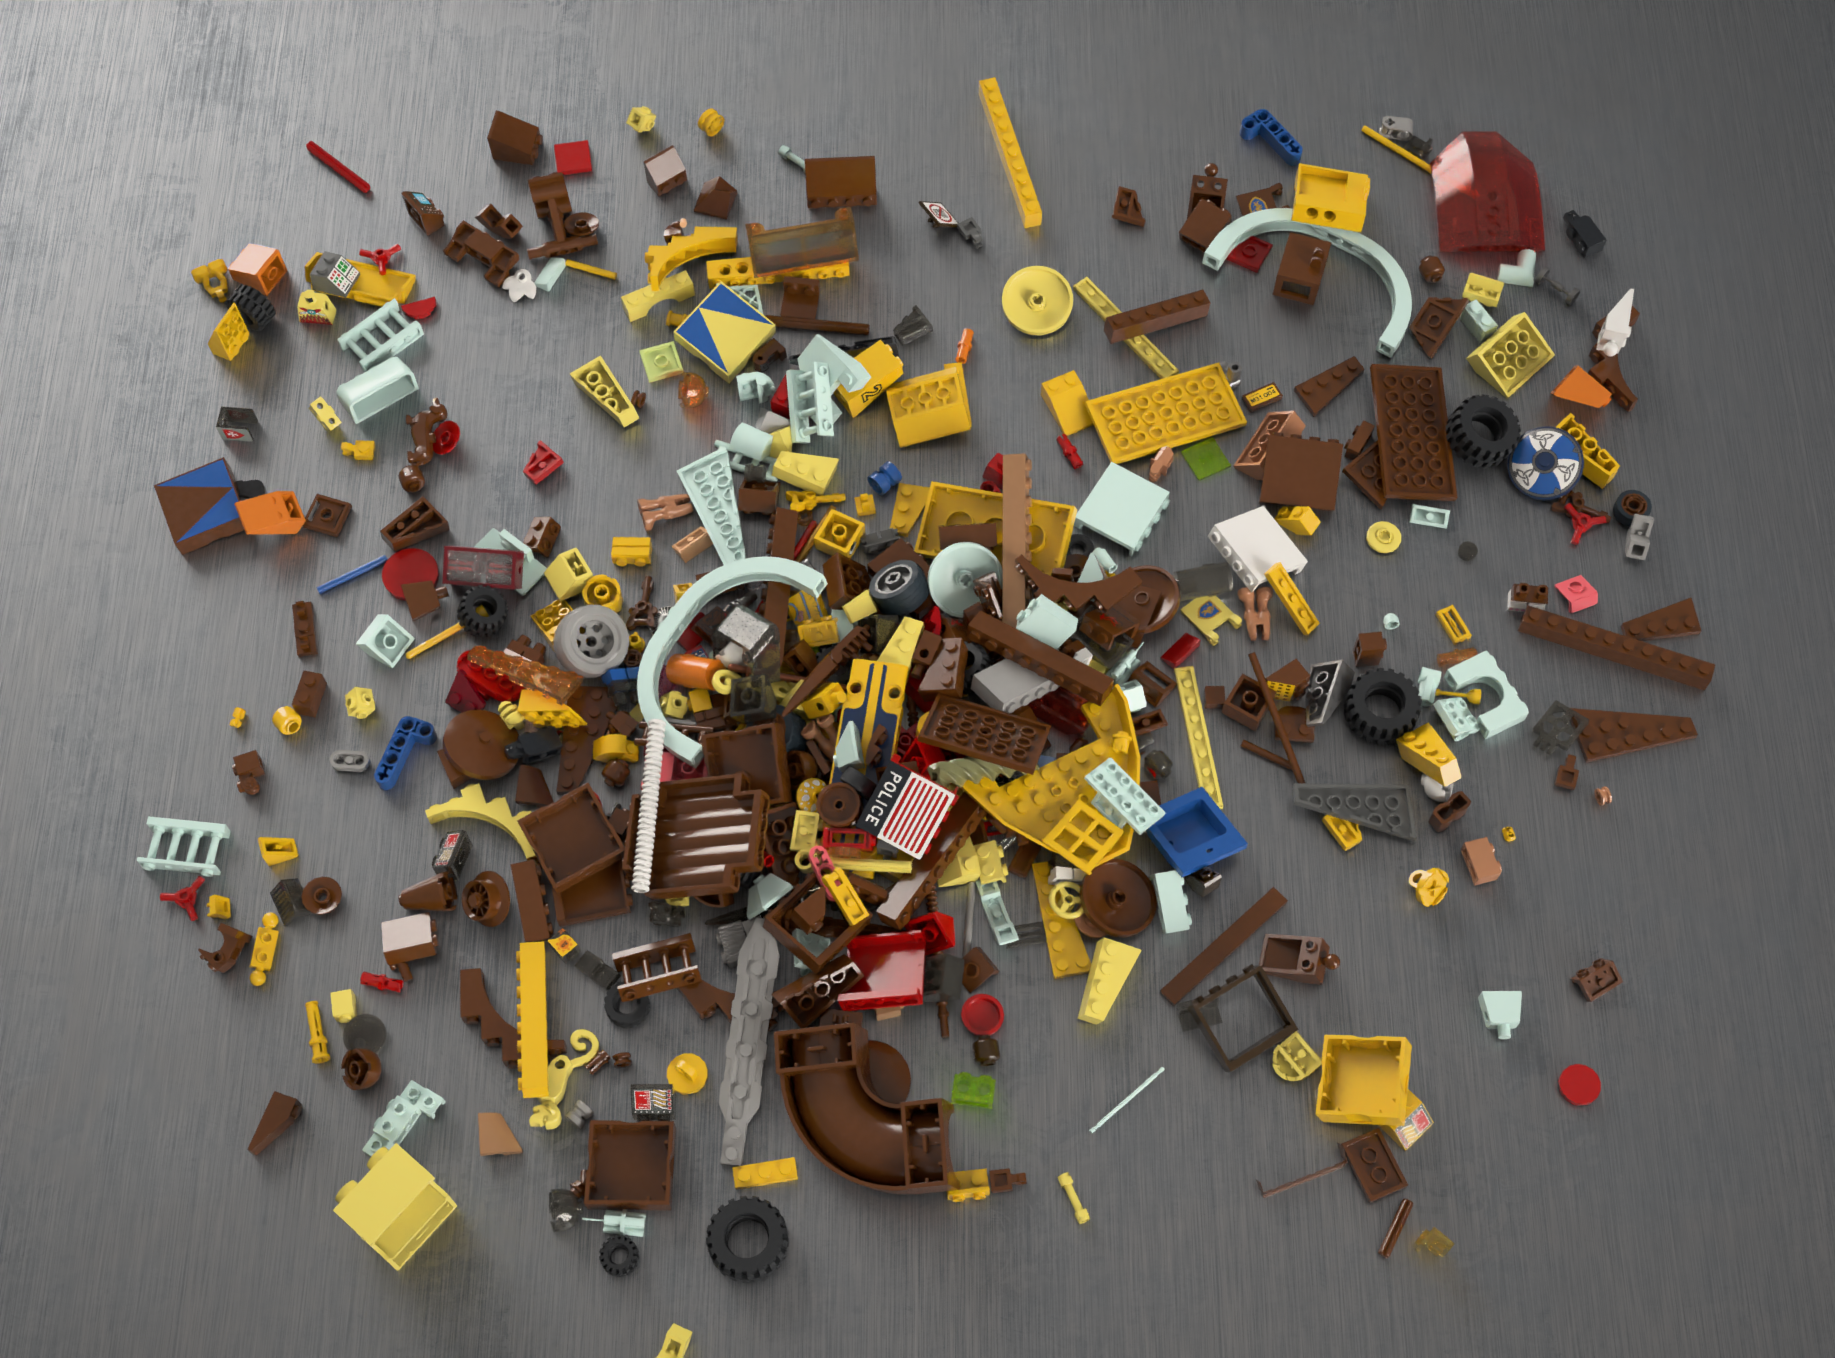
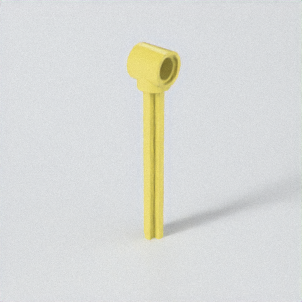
M801 850L795 856L796 866L802 873L814 872L810 863L807 866L802 865V861L808 858L810 851ZM815 853L814 858L817 857L819 859L820 866L822 865L821 857L819 856V854ZM830 857L834 867H840L842 870L911 873L912 861Z

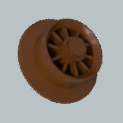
M494 871L481 872L473 881L465 885L462 892V907L465 914L470 919L479 921L487 927L498 926L505 920L510 907V894L506 882L498 873Z

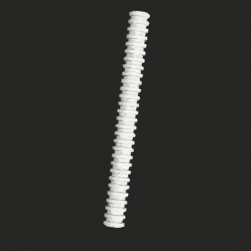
M661 719L648 721L649 732L647 733V749L645 750L647 755H645L646 761L644 762L645 767L643 769L645 772L642 779L644 784H642L643 790L641 791L643 796L640 798L642 802H640V819L638 820L639 825L637 828L639 831L636 838L638 843L635 850L637 855L634 857L636 860L634 866L636 867L633 868L635 873L633 874L632 884L634 885L631 887L637 893H646L650 890L648 886L650 885L649 879H651L650 873L652 870L650 867H652L653 838L655 837L654 832L656 830L654 826L657 819L655 814H657L656 808L658 807L656 802L659 800L657 797L659 796V779L661 778L659 773H661L662 750L664 749L662 744H664L663 738L665 737L664 732L666 730V722Z

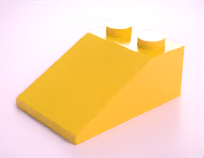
M1074 370L1041 383V396L1063 434L1068 436L1094 425L1085 406V402L1089 399Z

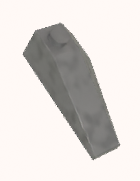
M1343 660L1311 664L1308 693H1306V698L1308 699L1306 725L1308 727L1324 725L1349 691L1355 672Z

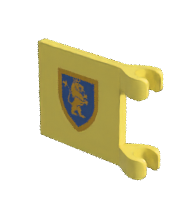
M1210 589L1180 609L1181 613L1207 638L1212 646L1219 643V635L1213 630L1225 621L1229 620L1235 629L1242 626L1241 617L1234 614Z

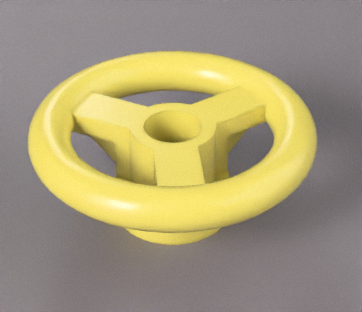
M1070 881L1056 884L1049 893V903L1052 910L1060 917L1066 919L1080 917L1084 913L1082 905L1078 911L1067 913L1073 909L1075 904H1081L1080 897H1073L1064 888H1073L1080 894V886ZM1057 891L1061 895V898L1058 901V906L1055 903V894L1057 893Z

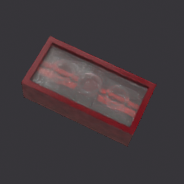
M444 546L442 584L483 585V587L488 585L491 588L522 589L524 551Z

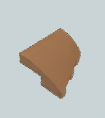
M478 1113L481 1156L523 1153V1149L500 1113Z

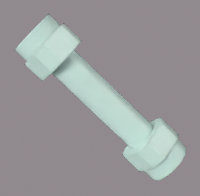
M781 146L778 154L784 159H790L802 167L803 172H805V161L793 154L788 146Z

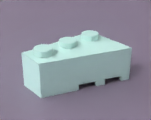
M1176 870L1149 875L1150 881L1154 882L1158 903L1157 911L1163 934L1189 930L1192 920L1185 906L1188 905L1186 893H1183L1182 890L1184 878H1181Z

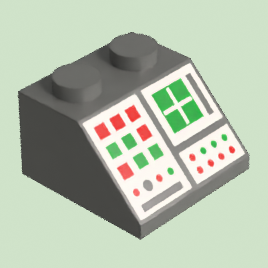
M324 251L310 273L313 290L345 298L360 276V272L342 255Z

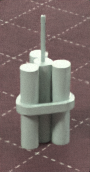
M1144 642L1140 644L1136 651L1131 649L1128 653L1123 652L1118 660L1111 664L1112 667L1106 675L1114 679L1115 685L1126 683L1132 672L1141 664L1140 660L1136 659V654Z
M623 1209V1211L606 1210L604 1219L582 1217V1220L604 1222L603 1233L619 1234L620 1237L621 1235L643 1237L646 1213L627 1212V1209Z

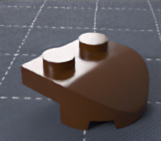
M1285 706L1279 709L1278 713L1289 741L1314 742L1315 726L1308 727L1306 725V708ZM1275 727L1274 740H1280L1279 734Z

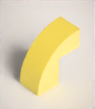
M673 1323L666 1333L662 1350L656 1358H683L693 1332Z

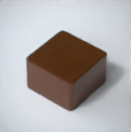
M1205 686V709H1223L1225 687Z

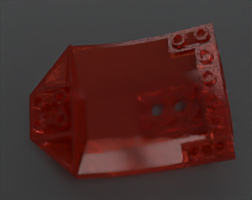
M1462 131L1429 164L1436 202L1439 252H1520L1525 249H1530L1534 252H1544L1542 204L1537 173L1533 162L1497 131ZM1490 192L1495 193L1497 199L1494 201L1489 200L1487 194ZM1489 209H1496L1498 215L1490 214Z

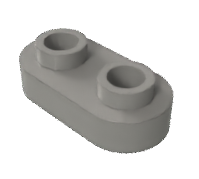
M337 750L331 754L330 763L337 771L363 772L369 767L370 759L362 751ZM340 760H344L342 764H338ZM363 761V764L357 765L358 762Z

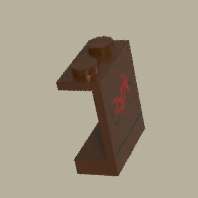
M1116 604L1106 613L1103 610L1095 609L1084 614L1079 630L1106 650H1110L1116 636L1123 633L1130 639L1135 637L1141 621Z

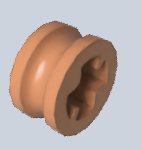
M1606 786L1602 787L1601 790L1599 788L1595 789L1594 795L1600 806L1605 805V802L1607 804L1612 802L1611 793Z

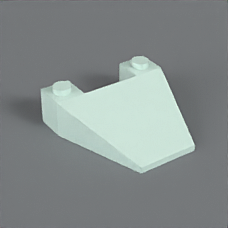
M819 334L813 338L798 357L799 369L805 371V373L812 371V362L828 363L831 395L840 384L848 392L860 390L871 378L860 362ZM813 378L806 380V391L814 389ZM814 397L807 399L808 409L815 407ZM831 399L834 424L842 412ZM816 415L810 416L816 423Z

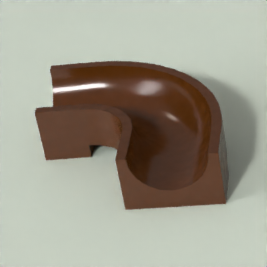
M852 1022L774 1032L776 1074L780 1075L781 1091L787 1113L800 1139L820 1162L847 1180L886 1193L924 1194L960 1190V1182L955 1176L949 1149V1120L951 1114L954 1113V1104L943 1098L900 1102V1104L886 1102L877 1093L872 1083L868 1030Z

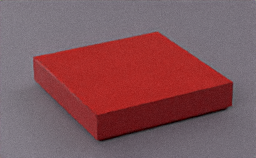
M588 140L554 145L558 173L562 172L563 175L592 171Z
M1251 236L1234 248L1226 260L1258 273L1273 248V244Z

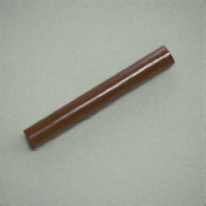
M1242 741L1241 747L1292 771L1289 760L1251 742Z

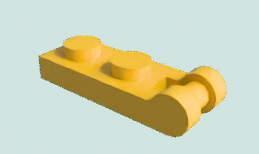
M840 867L835 868L830 875L826 874L821 878L850 926L869 916V913ZM839 880L841 884L836 886L834 881Z

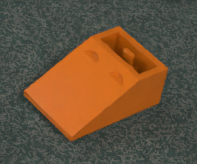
M275 491L234 504L246 534H297L306 521L294 491Z

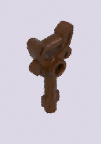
M1572 490L1560 497L1558 502L1553 503L1550 508L1553 512L1566 513L1567 517L1572 518L1564 508L1569 498L1571 499V505L1578 513L1583 512L1592 517L1605 516L1606 523H1609L1612 518L1603 510L1599 512L1585 506L1582 493H1574Z
M646 576L645 581H642V600L628 611L630 616L626 622V627L629 631L634 630L636 626H648L651 630L656 629L657 625L654 616L658 614V609L649 603L650 592L654 587L651 576Z

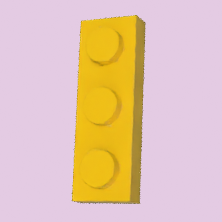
M795 1157L732 1167L736 1190L798 1180Z

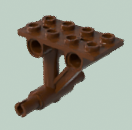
M553 172L542 177L535 176L528 180L538 219L548 217L555 239L544 242L542 246L528 248L529 260L543 256L551 258L567 255L572 252L582 251L583 247L598 245L596 233L583 237L578 235L566 236L563 214L572 212L562 172Z

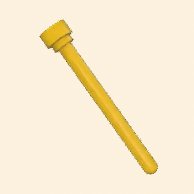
M483 605L475 608V612L480 616L489 617ZM458 622L408 651L405 655L406 658L411 659L465 627H461Z

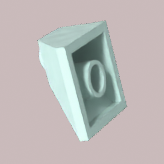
M849 721L835 749L836 755H833L835 767H838L841 772H845L848 766L856 770L865 768L859 729L853 721Z
M772 873L765 877L763 874L753 881L755 885L749 889L747 918L750 920L765 911L789 892L793 886Z

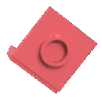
M1582 575L1554 585L1569 601L1570 613L1598 604L1597 591Z

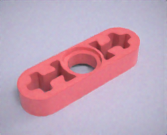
M814 846L810 849L808 860L821 887L824 886L826 888L827 899L835 901L829 889L823 884L820 873L823 869H829L833 873L835 867L826 849L822 846ZM815 852H817L818 854H822V856H821L822 865H820V866H819V864H820L819 859H818L817 857L814 858ZM839 880L834 881L836 886L841 884Z

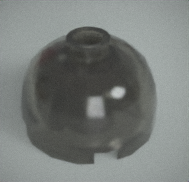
M551 1189V1192H549V1214L551 1213L552 1219L555 1220L550 1221L552 1231L562 1232L569 1230L578 1222L579 1214H583L582 1201H578L576 1195L571 1190Z

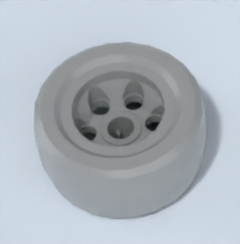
M601 605L581 606L570 611L558 624L553 638L554 651L560 664L570 673L583 678L600 677L609 669H616L624 660L629 647L628 630L622 618L608 607ZM594 625L598 626V632L593 631ZM580 627H583L585 629L584 634H581L579 632ZM602 637L607 638L608 641L606 644L602 643ZM586 639H589L588 642L591 641L592 645L588 646ZM601 650L602 656H597L596 651Z

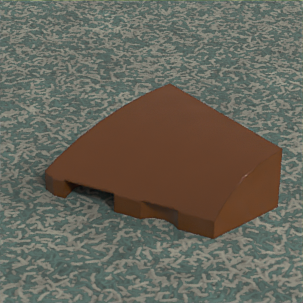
M520 765L515 798L516 804L536 805L537 808H541L554 803L540 769Z

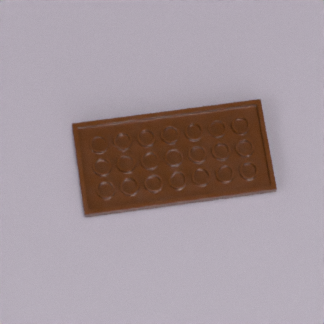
M1372 364L1370 366L1384 498L1455 501L1457 499L1453 457L1449 446L1451 443L1446 438L1448 433L1445 431L1448 416L1442 367Z

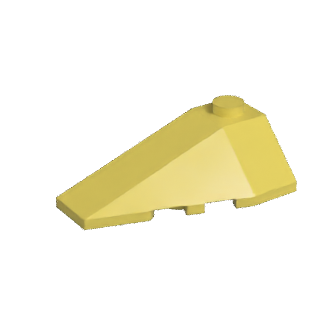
M970 836L966 840L965 845L955 855L953 862L947 866L942 877L937 880L938 888L968 884V882L975 883L980 877L981 870Z

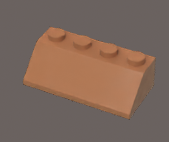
M1295 411L1267 413L1237 459L1234 468L1256 480H1263L1268 442L1267 436L1272 435V432L1284 433V437H1291V434L1301 435L1306 425Z

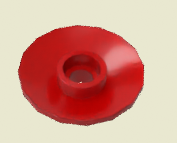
M451 420L445 421L434 431L436 443H433V451L439 455L451 452L460 436V428L457 423Z

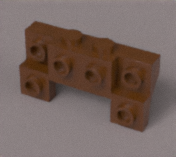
M464 220L456 227L451 241L443 250L444 255L457 263L467 253L489 266L490 268L485 273L484 278L498 288L510 276L509 270L520 260L518 253L505 246L502 241L495 240L487 232L480 231Z

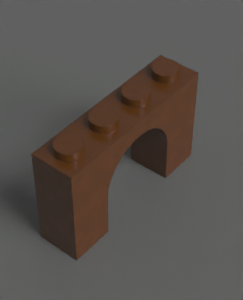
M902 538L898 539L867 564L868 574L872 578L886 565L899 560L914 561L921 568L927 580L930 569L925 558L921 554H917L913 546ZM930 592L925 602L909 613L915 620L919 621L934 606H937Z

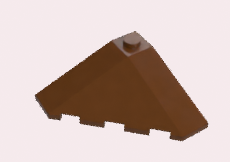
M797 801L769 809L764 851L774 857V863L767 867L769 873L790 883L792 886L798 884L800 879L797 877L800 870L795 864V856L798 851L790 850L796 810H800ZM819 831V833H818V839H819V837H820L822 831ZM808 858L802 861L803 866L807 865Z

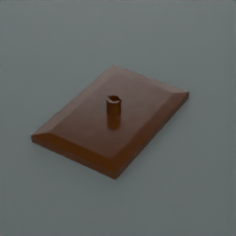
M938 693L917 741L1033 775L1050 733L1051 725Z

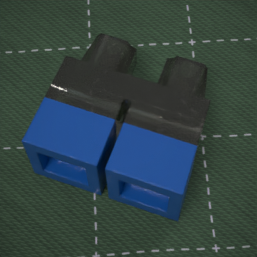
M639 667L609 669L601 676L603 684H607V698H613L615 706L626 704V696H630L631 704H639L637 693Z

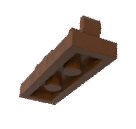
M298 601L292 605L298 657L318 654L313 604L311 601Z

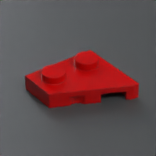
M541 440L537 443L538 448L536 452L532 453L529 463L526 464L523 470L524 475L535 485L564 463L563 459Z

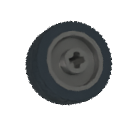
M899 560L886 565L874 575L869 585V591L876 606L887 617H900L911 613L925 602L929 594L928 580L921 568L912 560Z

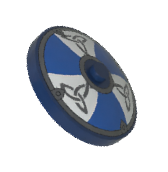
M1538 427L1521 435L1517 447L1508 455L1507 468L1512 483L1522 494L1535 500L1547 501L1566 495L1578 484L1584 469V457L1579 443L1568 432L1556 427Z

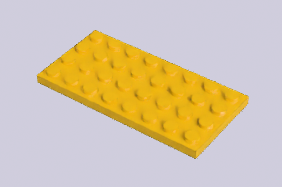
M1219 362L1085 402L1086 409L1110 463L1113 462L1115 464L1156 453L1165 446L1173 448L1244 427L1247 424V420Z

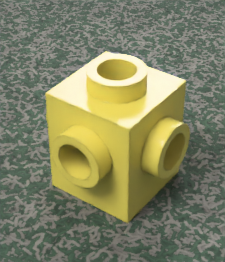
M632 107L626 123L637 132L650 131L655 124L656 115L651 113V109L648 107Z
M354 687L345 695L348 716L364 719L375 710L372 689Z
M670 691L661 696L659 701L664 717L682 720L688 709L686 704L687 697L682 696L677 691Z

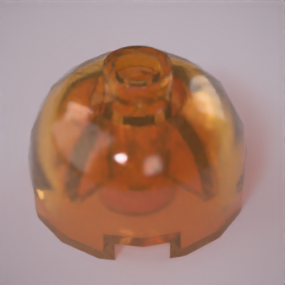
M683 372V381L679 380L678 399H682L680 407L696 408L704 402L705 397H708L709 387L706 386L705 380L697 373Z

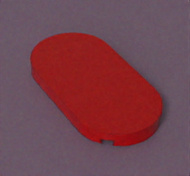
M468 650L458 657L457 672L463 669L466 672V678L471 684L473 683L477 688L498 701H516L520 698L521 691L525 690V680L519 672L483 650H477V652Z

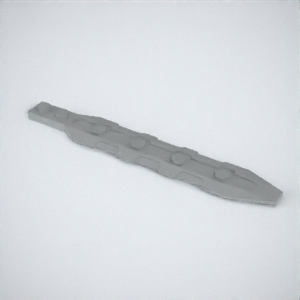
M764 918L755 919L739 951L736 971L738 975L736 992L731 1008L730 1036L725 1052L727 1058L719 1096V1105L726 1121L720 1160L722 1165L742 1166L747 1125L760 1108L762 1072L768 1048L766 1044L773 1010L771 994L774 989V981L777 978L780 957L776 938L762 927Z

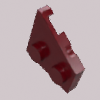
M463 669L458 670L445 703L461 713L469 710H484L486 706L485 700L478 694L473 683L470 684L465 676L466 672Z

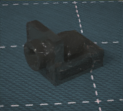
M1413 136L1404 146V149L1422 160L1425 155L1428 156L1432 151L1433 139L1429 138L1425 142Z

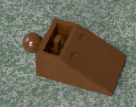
M1209 163L1205 166L1204 172L1207 176L1193 175L1187 219L1201 198L1206 201H1212L1220 209L1224 208L1228 179L1214 177L1218 173L1216 164ZM1197 183H1204V186L1199 187ZM1215 185H1220L1221 189H1216Z
M1265 934L1259 965L1262 966L1268 975L1301 983L1323 985L1326 968L1329 970L1337 969L1340 966V958L1336 954H1329L1330 947L1322 937Z

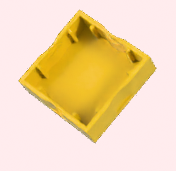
M1324 1035L1321 1060L1322 1077L1318 1087L1315 1113L1322 1122L1404 1126L1412 1045L1406 1037L1388 1036L1362 1038L1353 1035Z

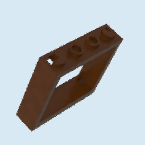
M821 870L820 873L823 877L824 875H826V873L823 870ZM815 872L807 874L801 885L798 883L793 887L788 897L784 896L777 904L778 906L774 910L771 908L764 916L765 920L762 927L817 975L870 924L873 914L866 909L869 916L855 925L849 926L816 958L777 923L815 885L821 887Z

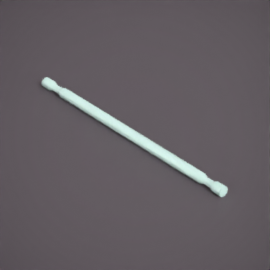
M1161 1067L1100 1120L1095 1127L1089 1130L1090 1133H1093L1155 1079L1159 1073L1165 1070L1164 1067Z

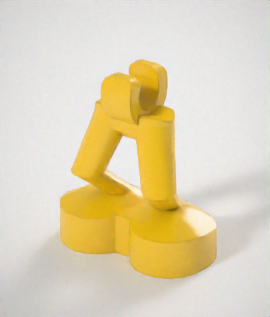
M217 259L208 263L207 267L202 265L191 271L195 282L203 283L204 289L211 297H218L220 303L226 302L227 299L224 294L228 292V285L224 274L227 272V266L223 259ZM217 277L220 281V286L213 288L210 286L209 280Z

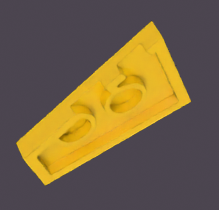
M899 483L890 528L898 530L899 536L908 537L920 514L925 509L930 487Z

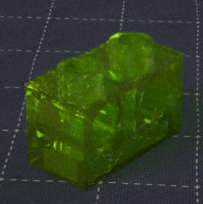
M967 1072L955 1074L951 1103L992 1109L996 1079H992L988 1075L975 1077ZM965 1084L969 1087V1090L962 1092L958 1089V1086ZM981 1087H986L990 1092L982 1095L978 1090Z

